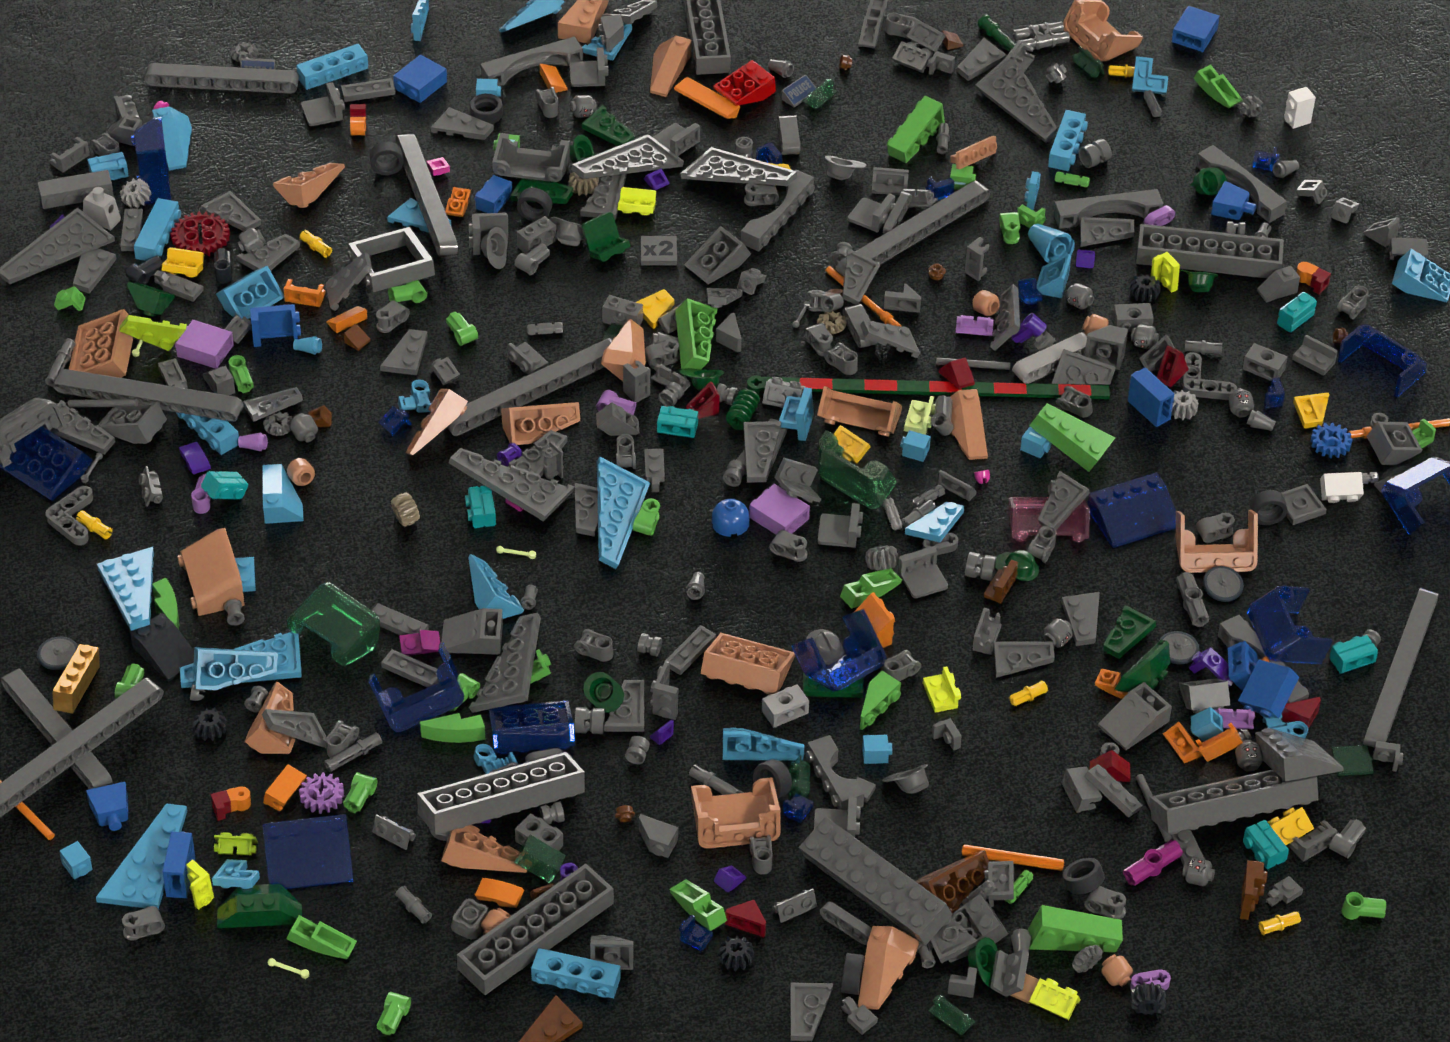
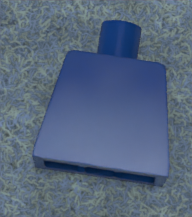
M1225 181L1213 201L1211 214L1239 220L1244 212L1253 215L1256 210V204L1248 202L1250 195L1248 191Z
M121 782L86 790L89 806L100 826L109 825V829L112 831L119 830L122 826L121 822L128 820L126 783Z

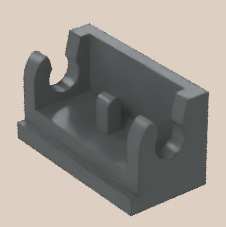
M1019 40L1009 54L1013 52L1017 62L1020 64L1023 72H1025L1035 58L1034 55L1027 53L1026 50L1032 52L1034 48Z
M131 95L114 96L119 119L125 116L140 119L135 103H124L126 100L132 99Z
M76 137L74 140L78 144L75 143L72 148L67 149L60 156L56 153L50 154L54 158L50 160V164L61 172H65L89 156L87 141Z
M874 167L872 193L900 195L901 190L907 189L909 170Z
M981 237L967 246L965 273L977 281H980L981 277L987 272V267L983 268L984 253L989 250V244L981 247L984 240Z
M1391 237L1389 244L1390 260H1394L1396 255L1403 256L1410 249L1428 258L1427 239Z
M635 361V365L638 368H632L628 363L623 365V392L636 403L650 396V368H646L640 361Z
M984 608L974 635L973 651L992 655L994 642L997 641L1002 626L1000 624L1001 616L997 613L995 618L989 616L990 610Z
M1087 766L1066 769L1061 781L1077 813L1096 808L1094 803H1090L1098 802L1102 799L1099 790L1084 777L1088 771Z
M1321 821V825L1317 829L1300 839L1294 837L1292 838L1294 842L1289 843V847L1303 862L1330 846L1337 830L1327 821Z

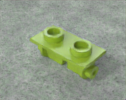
M223 832L220 835H214L216 842H218V844H214V852H218V854H233L234 847H237V855L256 854L257 846L253 844H258V841L252 834L242 833L240 836H232L231 833Z

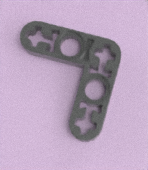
M1195 352L1186 354L1185 361L1189 370L1183 375V392L1190 391V394H1195L1196 397L1229 400L1230 394L1237 389V386L1231 382L1201 379V356ZM1193 372L1196 376H1190L1188 373ZM1211 387L1214 391H1208L1205 388Z
M81 486L49 507L45 512L48 524L76 545L86 544L89 540L87 528L75 520L72 515L93 501L92 489L88 486ZM66 504H74V506L71 508L65 507ZM67 523L72 524V526L69 528L62 527L64 524Z

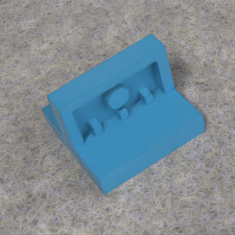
M804 387L802 397L787 396L779 419L781 421V428L797 429L798 440L806 441L814 416L812 388Z

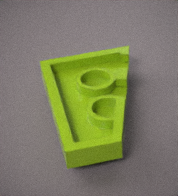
M128 315L120 325L119 331L169 351L185 332L187 324L171 325L169 321L158 323L152 322L150 318Z

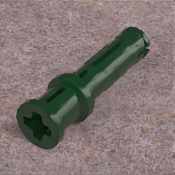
M983 15L978 20V27L983 28L988 36L994 37L1008 52L1016 45L1001 31L999 24L991 20L989 15Z

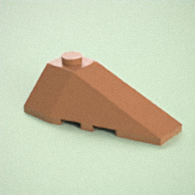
M674 36L659 45L653 56L650 93L664 97L668 95L691 57L692 40Z
M328 163L313 168V171L298 173L299 177L291 179V176L282 178L274 182L273 186L290 205H298L299 208H304L319 197L345 166L344 164Z
M977 389L958 390L950 396L953 400L951 422L954 426L951 435L955 436L958 440L960 448L969 460L987 459L988 454Z
M468 825L464 828L450 831L444 848L442 862L459 868L527 872L530 861L528 856L510 846H501L493 836L487 838L480 834L479 828Z

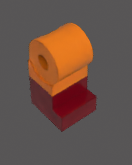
M350 104L351 136H365L366 104Z
M1308 262L1298 264L1296 272L1300 276L1299 282L1313 287V292L1320 295L1329 285L1331 273Z
M237 787L211 794L212 808L217 820L226 819L225 814L247 810L251 805L249 789Z

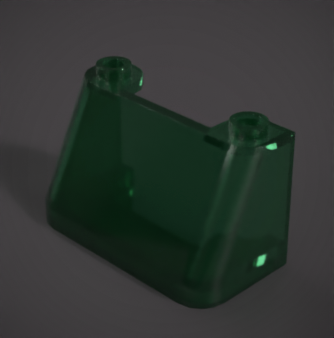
M826 430L819 440L818 473L821 479L870 509L879 508L898 481L887 466L879 461H870L861 469L844 459L843 453L845 449L838 444L837 437Z
M325 582L289 616L287 628L299 634L307 627L332 644V658L345 667L377 648L380 619L375 612L333 584Z

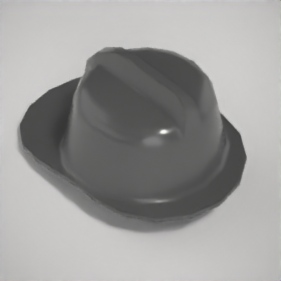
M825 156V159L828 161L827 175L839 180L851 177L855 168L866 167V164L863 162L841 159L835 156Z
M557 217L549 219L556 225V237L562 244L578 246L582 238H585L582 225Z
M499 227L492 228L481 240V250L484 256L488 258L491 265L496 269H501L506 264L508 244L504 230Z
M819 629L814 630L807 636V646L819 663L835 665L841 661L844 650L836 634L829 630Z
M928 764L921 765L913 770L890 775L882 779V781H895L902 791L917 793L929 786L924 769Z

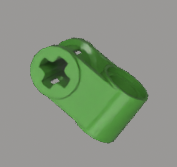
M1018 212L1000 213L999 221L1004 241L1008 244L1018 243L1020 238Z
M650 498L643 502L634 520L633 531L650 536L653 535L660 516L658 512L660 504L657 500Z

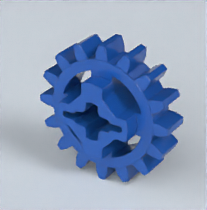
M1324 423L1323 427L1318 425L1317 430H1313L1310 442H1312V448H1316V453L1321 451L1322 456L1328 454L1329 458H1332V455L1339 458L1340 454L1346 455V451H1350L1352 438L1351 433H1347V428L1341 429L1340 424L1336 427L1334 423H1331L1330 426Z

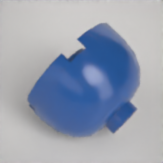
M725 499L719 502L712 512L714 530L728 537L736 533L738 536L747 531L749 527V511L745 504L736 499Z

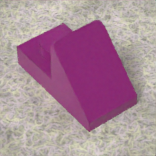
M419 630V633L399 636L401 653L409 656L441 651L439 631Z

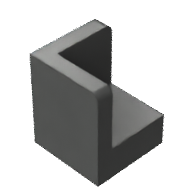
M969 967L967 977L952 974L949 979L948 994L973 998L977 968Z

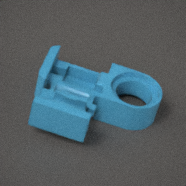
M424 380L413 381L411 386L412 395L406 398L399 396L398 398L401 415H404L405 410L416 409L418 413L431 412L428 410L431 405L428 383ZM416 387H422V388H424V390L419 391V390H416L415 388H416Z
M1282 713L1279 719L1263 717L1262 721L1263 723L1266 722L1268 728L1302 738L1307 736L1308 727L1304 722L1295 721L1285 724L1281 720L1283 717ZM1300 728L1304 733L1297 735L1293 732V729Z
M486 744L478 745L474 752V760L477 766H482L485 774L510 763H517L513 752H509L505 760L503 758L496 760L493 749ZM479 752H485L489 756H481Z

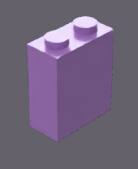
M192 320L189 326H186L185 332L175 342L177 357L215 369L218 368L234 345L231 331L196 320Z
M773 484L769 489H765L760 497L750 503L749 518L774 534H777L780 530H785L792 534L809 519L810 506L798 498L789 496L786 493L787 491Z

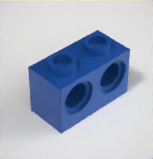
M1245 641L1228 648L1229 678L1241 690H1244L1258 661L1257 653Z

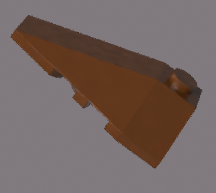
M982 850L925 875L916 880V882L945 902L951 913H954L960 908L959 905L962 903V900L969 896L973 888L979 885L985 878V870H988L989 862L986 851Z

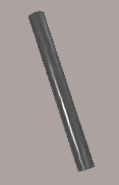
M937 358L936 365H946L950 361L958 359ZM967 360L969 367L1010 370V362Z
M137 399L68 401V407L138 406Z
M1139 774L1136 776V780L1151 810L1150 797L1153 795L1143 774ZM1158 825L1166 842L1172 840L1171 834H1168Z

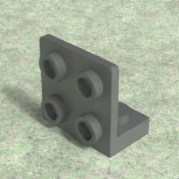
M674 123L652 138L679 156L700 142V125L694 123L687 128H683L678 123Z
M783 458L774 477L780 483L779 486L787 491L786 493L793 498L799 496L811 503L813 501H821V498L810 487L818 469L811 465Z

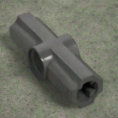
M1184 572L1177 576L1176 579L1184 600L1183 607L1188 611L1192 625H1196V627L1204 626V624L1209 622V616L1202 600V591L1197 587L1193 574Z

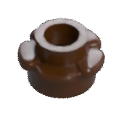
M848 54L841 55L839 68L846 71L852 65V58Z
M933 264L928 268L929 276L933 280L942 279L946 273V269L940 264Z
M1336 328L1333 332V342L1342 345L1347 341L1348 332H1346L1345 328Z
M624 805L616 809L615 817L620 822H629L635 816L632 806Z

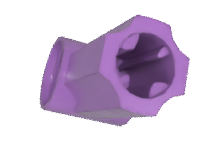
M605 390L596 404V409L600 411L613 402L631 415H634L636 402L619 398L611 390Z
M206 474L199 477L196 488L191 493L193 510L199 514L206 513L210 509L211 497L201 487Z

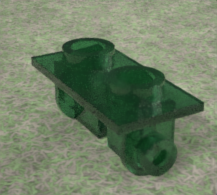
M1079 46L1080 52L1073 55V62L1083 68L1091 77H1098L1099 72L1104 75L1103 63L1098 58L1095 60L1087 49L1083 50Z
M826 79L820 87L808 93L807 98L803 102L814 109L820 107L838 92L833 89V80Z
M799 755L789 767L792 780L791 799L795 794L801 798H806L810 793V782L806 781L810 779V765L807 761L801 762V755Z
M937 995L933 1000L935 1005L929 1009L931 1014L960 1035H963L975 1023V1020L970 1018L969 1014H965L952 1005L944 996L940 997Z

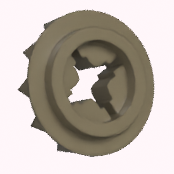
M825 312L820 314L819 319H817V324L823 323L830 334L839 333L846 327L845 316H841L840 312Z

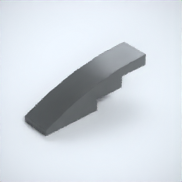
M870 0L866 16L864 17L858 46L876 47L888 0Z

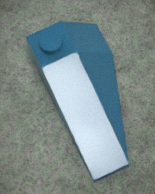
M529 0L526 6L517 12L518 16L515 15L509 19L499 31H507L550 13L556 14L562 9L561 5L564 3V0Z
M171 107L152 110L154 127L169 171L187 167L190 135L192 133L188 116Z
M470 554L469 564L473 592L478 609H502L503 619L523 613L524 609L519 600L514 595L510 597L506 592L508 587L496 579L497 575L484 560Z
M195 647L193 666L195 689L218 690L226 686L277 673L278 652Z

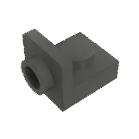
M936 51L933 57H930L928 60L929 74H933L935 69L952 74L955 57Z
M1304 180L1297 188L1298 196H1313L1316 204H1320L1327 196L1323 180Z
M1341 198L1336 201L1331 217L1343 223H1348L1351 213L1357 210L1359 203Z
M235 315L225 330L232 332L233 341L238 344L249 330L252 331L251 321L245 316L241 319L238 315Z
M448 357L442 360L441 358L435 360L429 370L430 374L435 373L443 385L460 376V373Z
M951 718L939 721L932 726V737L934 740L943 737L946 744H950L953 751L961 748V734Z
M1376 741L1373 759L1393 762L1392 771L1396 772L1398 765H1402L1403 753H1400V744Z

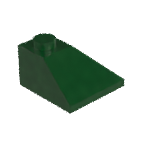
M132 282L127 284L137 308L144 310L143 314L154 317V314L162 315L175 297L174 294L145 284Z

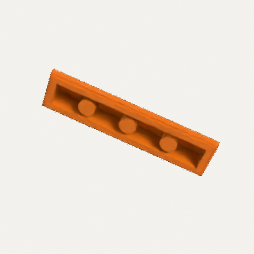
M689 77L684 78L674 87L675 91L726 119L736 118L740 105L735 106L727 98Z

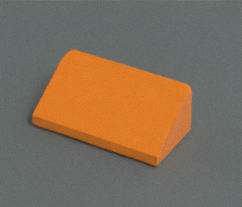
M539 64L540 74L548 89L554 87L555 93L567 90L556 67Z
M359 306L354 307L328 320L327 324L336 333H339L367 319V310Z
M1177 722L1163 733L1184 763L1203 756L1197 744L1180 722Z

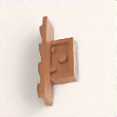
M990 136L957 151L956 154L951 156V163H956V169H962L996 153V136Z

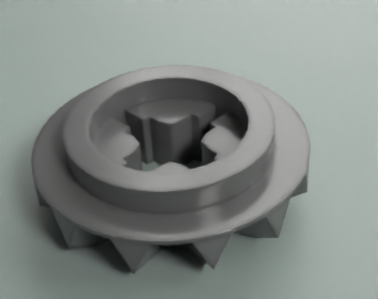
M244 42L242 44L236 43V46L231 49V57L237 62H241V58L255 59L258 56L256 45H251L250 42L247 44Z
M280 411L277 414L273 413L271 416H266L265 421H263L265 431L276 436L287 434L291 431L292 416H289L287 412L282 414Z
M1098 945L1082 949L1075 956L1072 967L1078 973L1086 972L1090 968L1092 969L1102 958V949Z

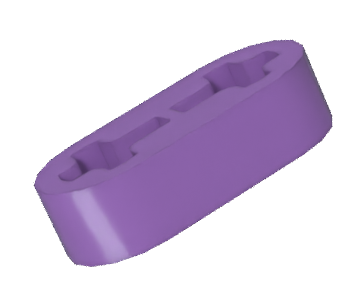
M1164 206L1148 214L1144 219V224L1163 226L1172 221L1175 217V211L1169 206Z
M1165 970L1138 973L1132 977L1130 988L1134 989L1137 982H1140L1141 985L1144 982L1146 984L1153 982L1154 985L1160 984L1161 988L1167 990L1171 978Z

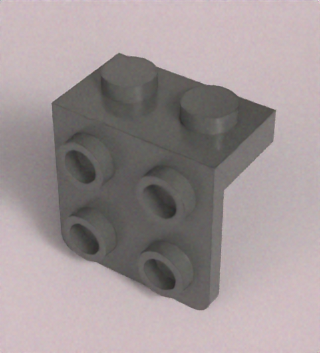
M597 48V61L570 62L571 86H605V76L609 74L608 66H605L608 65L607 54H604V48Z
M333 82L326 83L327 97L301 103L309 126L343 120L342 110H345L343 99L340 100L339 89L335 88Z
M888 194L882 203L862 198L848 215V221L879 232L895 205V195Z
M507 213L472 214V224H469V235H472V237H469V248H473V255H481L480 242L492 228L499 227L504 230L508 240Z
M852 503L851 516L822 514L820 517L818 543L856 548L857 537H861V526H858V523H862L863 512H859L860 504Z
M935 546L899 556L898 573L913 598H920L948 588V583L936 564L938 551Z
M665 661L663 667L660 666L658 669L657 680L652 682L650 692H653L650 705L653 706V714L676 720L678 715L679 688L669 686L670 662Z
M849 797L848 810L817 808L815 810L814 829L827 817L853 837L859 835L860 822H856V818L860 819L861 806H857V798Z

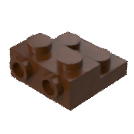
M1247 860L1242 884L1240 919L1248 920L1250 912H1254L1255 904H1258L1259 896L1264 895V887L1267 880L1264 862Z

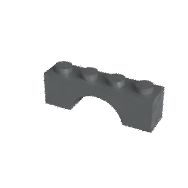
M828 735L808 742V748L805 753L809 763L813 764L816 776L821 778L825 792H829L833 806L841 810H848V799L853 797L857 798V806L863 807L864 792L857 780L843 778L832 770V767L838 762V748L831 736Z

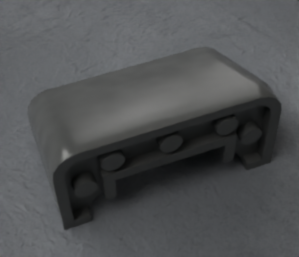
M500 133L492 161L493 171L500 176L558 182L562 179L569 166L570 141L561 140L558 147L552 145L551 151L518 148V141L513 143L509 139V134Z
M33 398L0 419V464L3 467L12 463L10 454L17 451L14 443L44 425L48 431L55 428L59 433L67 428L57 404L48 399Z

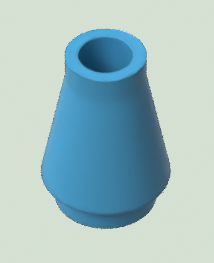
M316 336L295 339L293 348L294 350L315 355L322 350V340Z

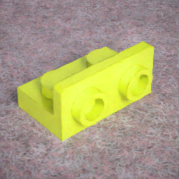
M1168 252L1157 255L1152 259L1151 277L1155 276V279L1159 280V283L1162 282V285L1167 287L1172 293L1178 290L1180 264Z
M943 667L942 674L923 678V685L935 713L958 708V700L961 699L960 690L954 685V675L949 672L948 667Z
M191 860L186 864L187 877L190 880V890L192 891L195 907L199 910L203 906L208 905L214 898L209 874L194 860Z
M1040 978L1029 1002L1069 1021L1076 1004H1079L1081 999L1077 995V991L1069 987L1065 989L1060 988L1058 983L1052 979L1047 978L1045 981Z

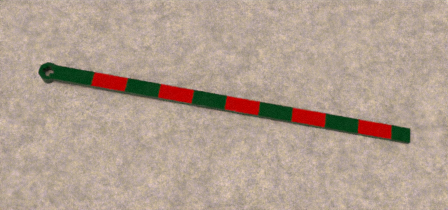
M751 376L747 380V389L760 395L761 392L765 391L766 381L772 379V377ZM779 377L784 382H800L805 388H812V392H823L824 386L842 393L953 395L958 390L977 389L978 396L1060 398L1064 393L1065 386H1070L1077 391L1087 394L1091 399L1110 398L1109 385L975 382L972 386L958 389L948 381Z

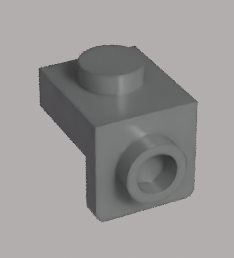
M755 268L743 271L737 289H743V292L752 295L755 292L756 286L765 282L766 275L761 274V271Z

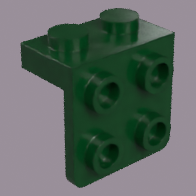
M606 212L582 224L589 255L592 258L606 261L610 259V256L621 254L625 249L631 247L629 240L619 237L612 212Z

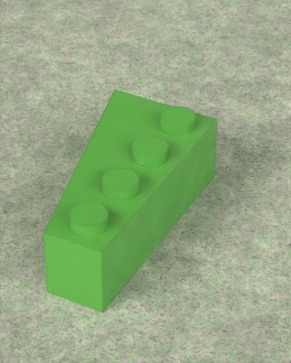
M927 96L918 101L913 112L908 114L904 124L900 125L894 137L888 140V154L907 163L919 151V146H924L928 141V137L930 135L934 136L939 125L945 123L943 104Z
M687 298L675 310L681 369H702L709 362L712 346L710 342L714 334L712 330L716 322L714 318L718 308Z
M1048 403L1030 424L1032 429L1088 472L1115 439V437Z
M1041 905L1028 928L1032 936L1029 949L1081 951L1088 946L1098 945L1103 952H1116L1123 941L1122 920L1045 905Z

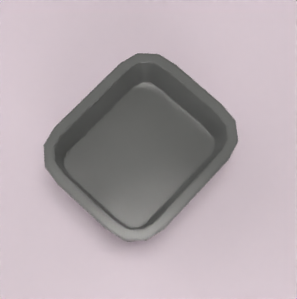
M466 899L453 915L452 931L471 940L479 937L483 931L481 923L488 914L487 906L479 904L473 899Z

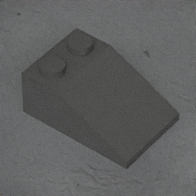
M720 226L684 265L705 283L710 284L740 267L751 253L741 241Z
M157 402L138 403L137 407H113L98 426L114 437L134 444H146L162 428L167 418Z

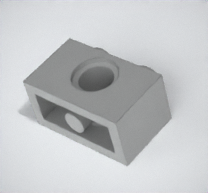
M797 684L763 698L762 712L774 728L808 714L809 700Z

